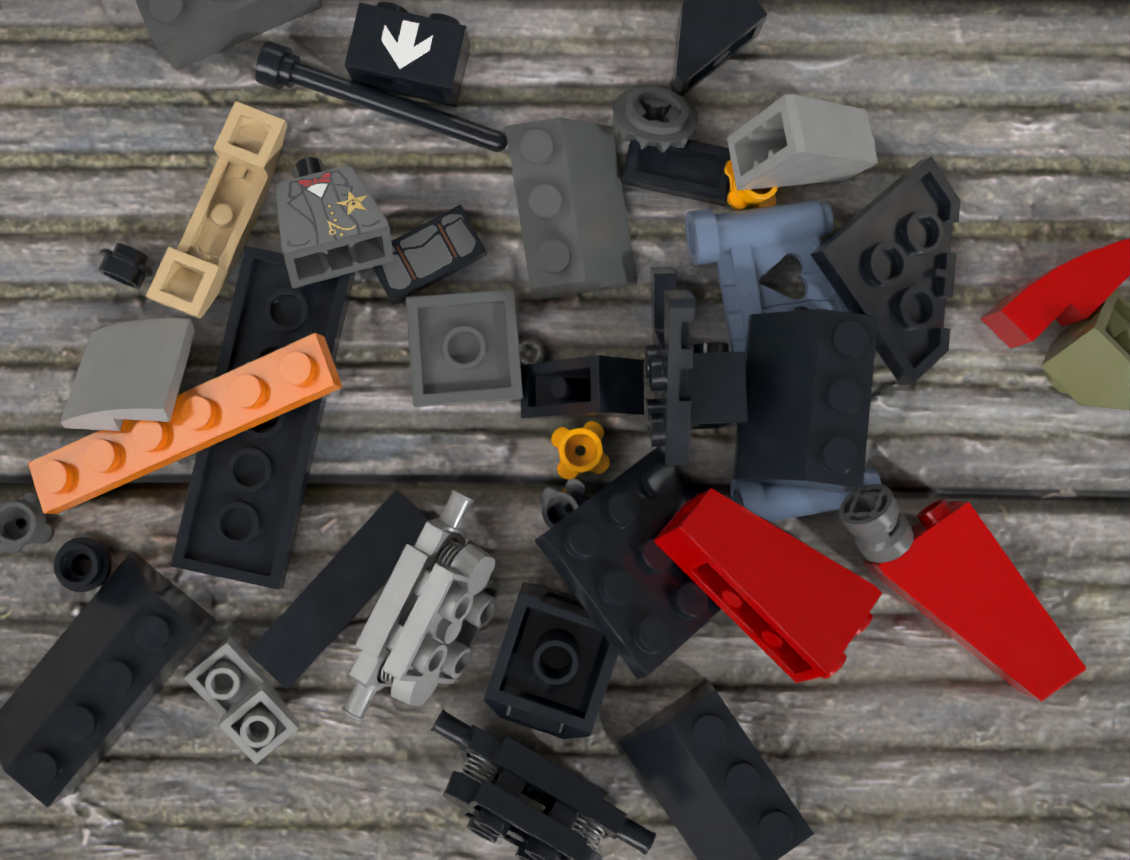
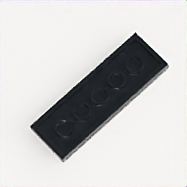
M245 246L214 378L314 333L325 337L335 364L355 272L292 289L283 253ZM327 395L197 452L171 567L277 590L284 588Z

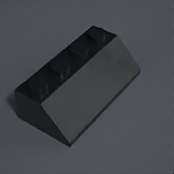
M130 552L0 709V761L4 772L47 808L76 791L214 624L216 619L138 554Z

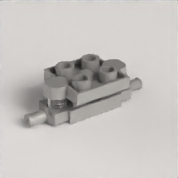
M452 490V494L440 518L426 522L415 546L406 544L355 645L361 649V652L349 674L356 681V684L341 710L347 716L356 720H363L376 691H380L386 686L391 687L393 698L409 705L421 706L432 695L438 683L453 684L455 679L460 677L469 666L472 658L471 647L481 628L485 627L494 616L497 608L496 598L502 588L501 585L490 580L495 568V558L478 546L466 545L469 539L465 538L459 529L471 503L474 501L473 499Z

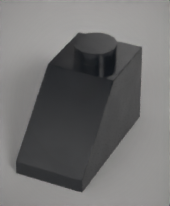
M683 0L677 25L671 91L684 96L759 35L767 13L756 0Z
M595 355L521 365L523 399H521L522 419L609 418L644 415V360Z

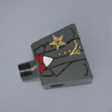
M307 157L299 160L293 166L292 174L294 179L279 182L275 187L281 249L292 289L394 261L388 221L353 168L342 166L325 170L321 160Z

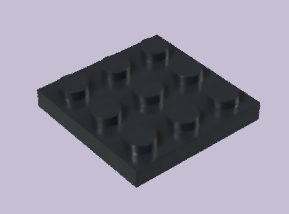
M660 447L650 451L534 540L637 680L649 676L721 610L654 542V539L681 506L697 496L674 465H665Z

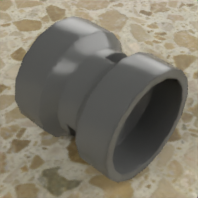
M881 484L865 485L862 489L852 491L841 503L839 509L841 520L847 530L855 535L856 545L865 559L875 563L890 562L909 550L914 540V532L906 517L899 513V505L890 488Z

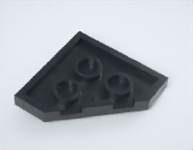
M932 156L920 160L810 254L850 313L878 317L875 349L900 385L914 384L949 351L951 329L944 328L946 298L953 297L956 253L950 252L952 224L959 222L961 200Z

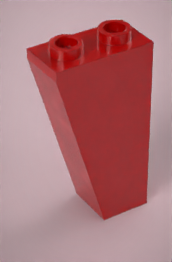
M712 488L684 503L654 539V542L795 683L820 677L827 679L843 666L847 658L844 651L853 637L863 632L871 623L873 614L870 611L882 594L871 582Z
M943 498L933 502L916 515L920 522L912 527L914 540L908 551L890 562L875 563L867 559L863 561L864 565L873 575L1017 691L1042 702L1087 670L969 501H949L947 503Z

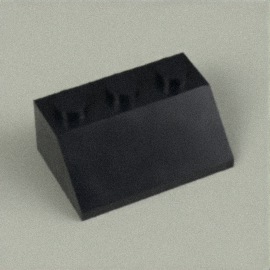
M826 309L759 313L749 316L745 348L748 422L737 426L732 479L836 493L863 488L878 317Z
M707 679L618 740L620 746L698 860H778L814 835L722 698Z

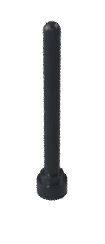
M268 40L260 50L255 70L257 83L277 90H281L284 86L292 88L296 84L493 152H501L507 147V136L502 131L301 63L299 56L292 54L290 47Z

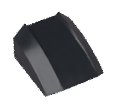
M523 582L483 701L502 719L562 739L590 737L618 653L576 596L549 588L546 585Z

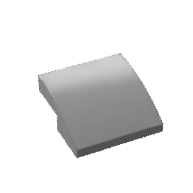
M151 318L113 324L91 332L60 421L63 427L120 431L124 419L170 422L195 335L191 319Z

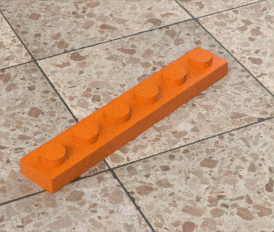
M317 333L311 334L177 395L170 422L124 419L120 431L99 430L28 462L43 514L61 513L343 388L325 337Z

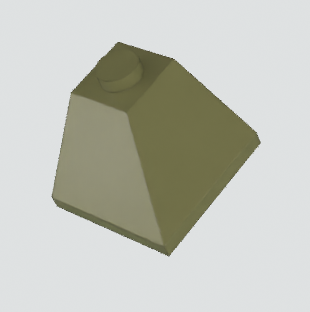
M1117 290L1087 319L1072 323L1050 345L1041 367L1045 370L1048 381L1056 390L1064 394L1068 393L1079 405L1130 410V303Z

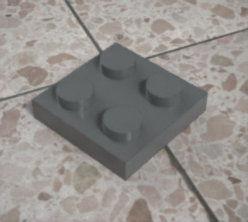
M515 289L406 297L414 407L523 399Z

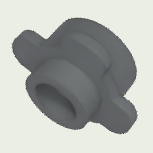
M26 493L20 501L0 502V547L4 552L16 554L21 552L26 545L32 543L47 544L54 536V527L47 523L37 493ZM21 518L27 521V525L24 528L19 526Z

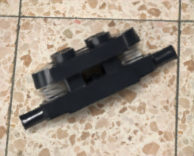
M442 709L431 731L460 746L459 749L463 751L460 756L468 761L464 762L466 767H462L464 772L453 771L442 796L461 808L459 813L470 819L466 827L471 832L492 843H496L498 838H502L518 847L515 856L519 860H601L602 856L595 850H598L597 845H600V840L608 837L614 840L618 838L644 855L648 853L655 840L656 833L629 819L627 813L603 799L605 792L512 738L506 736L501 740L473 724L469 726ZM523 793L545 806L543 813L518 799L520 794Z

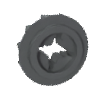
M653 86L636 87L620 94L614 102L612 126L621 130L622 140L638 141L641 150L649 145L656 146L664 153L669 146L684 148L687 140L695 137L699 121L696 109L686 98L671 90Z

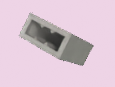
M796 94L783 95L727 137L737 191L846 181L878 163L875 151V138L871 132L867 110Z

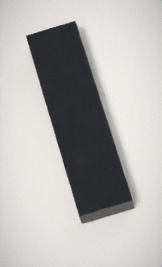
M395 490L247 653L287 690L291 688L387 583L406 544L415 546L426 522L431 521V519L400 490Z

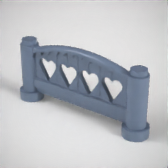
M809 200L714 214L710 208L688 211L686 213V242L693 265L716 263L732 352H745L748 319L751 314L793 311L796 308L804 310L826 309L850 313L810 255L822 245L821 239L823 235L832 233L833 214L829 203ZM794 256L800 261L802 266L798 278L805 285V295L801 299H792L759 284L757 281L783 257ZM874 467L865 468L863 486L881 484L878 472ZM732 479L730 487L732 501L768 522L839 510L845 497L852 492L836 493Z

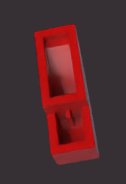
M1130 239L1089 251L1034 277L1003 298L981 320L1012 349L1033 342L1054 320L1063 327L1087 319L1130 276Z

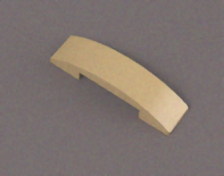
M237 101L234 102L213 148L219 156L177 250L168 246L147 292L146 297L148 299L199 319L205 314L235 267L267 196L287 129V123L284 119Z

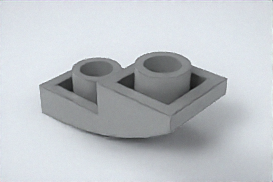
M230 636L187 670L184 679L220 715L221 719L218 726L255 764L260 762L299 729L298 721L280 695Z

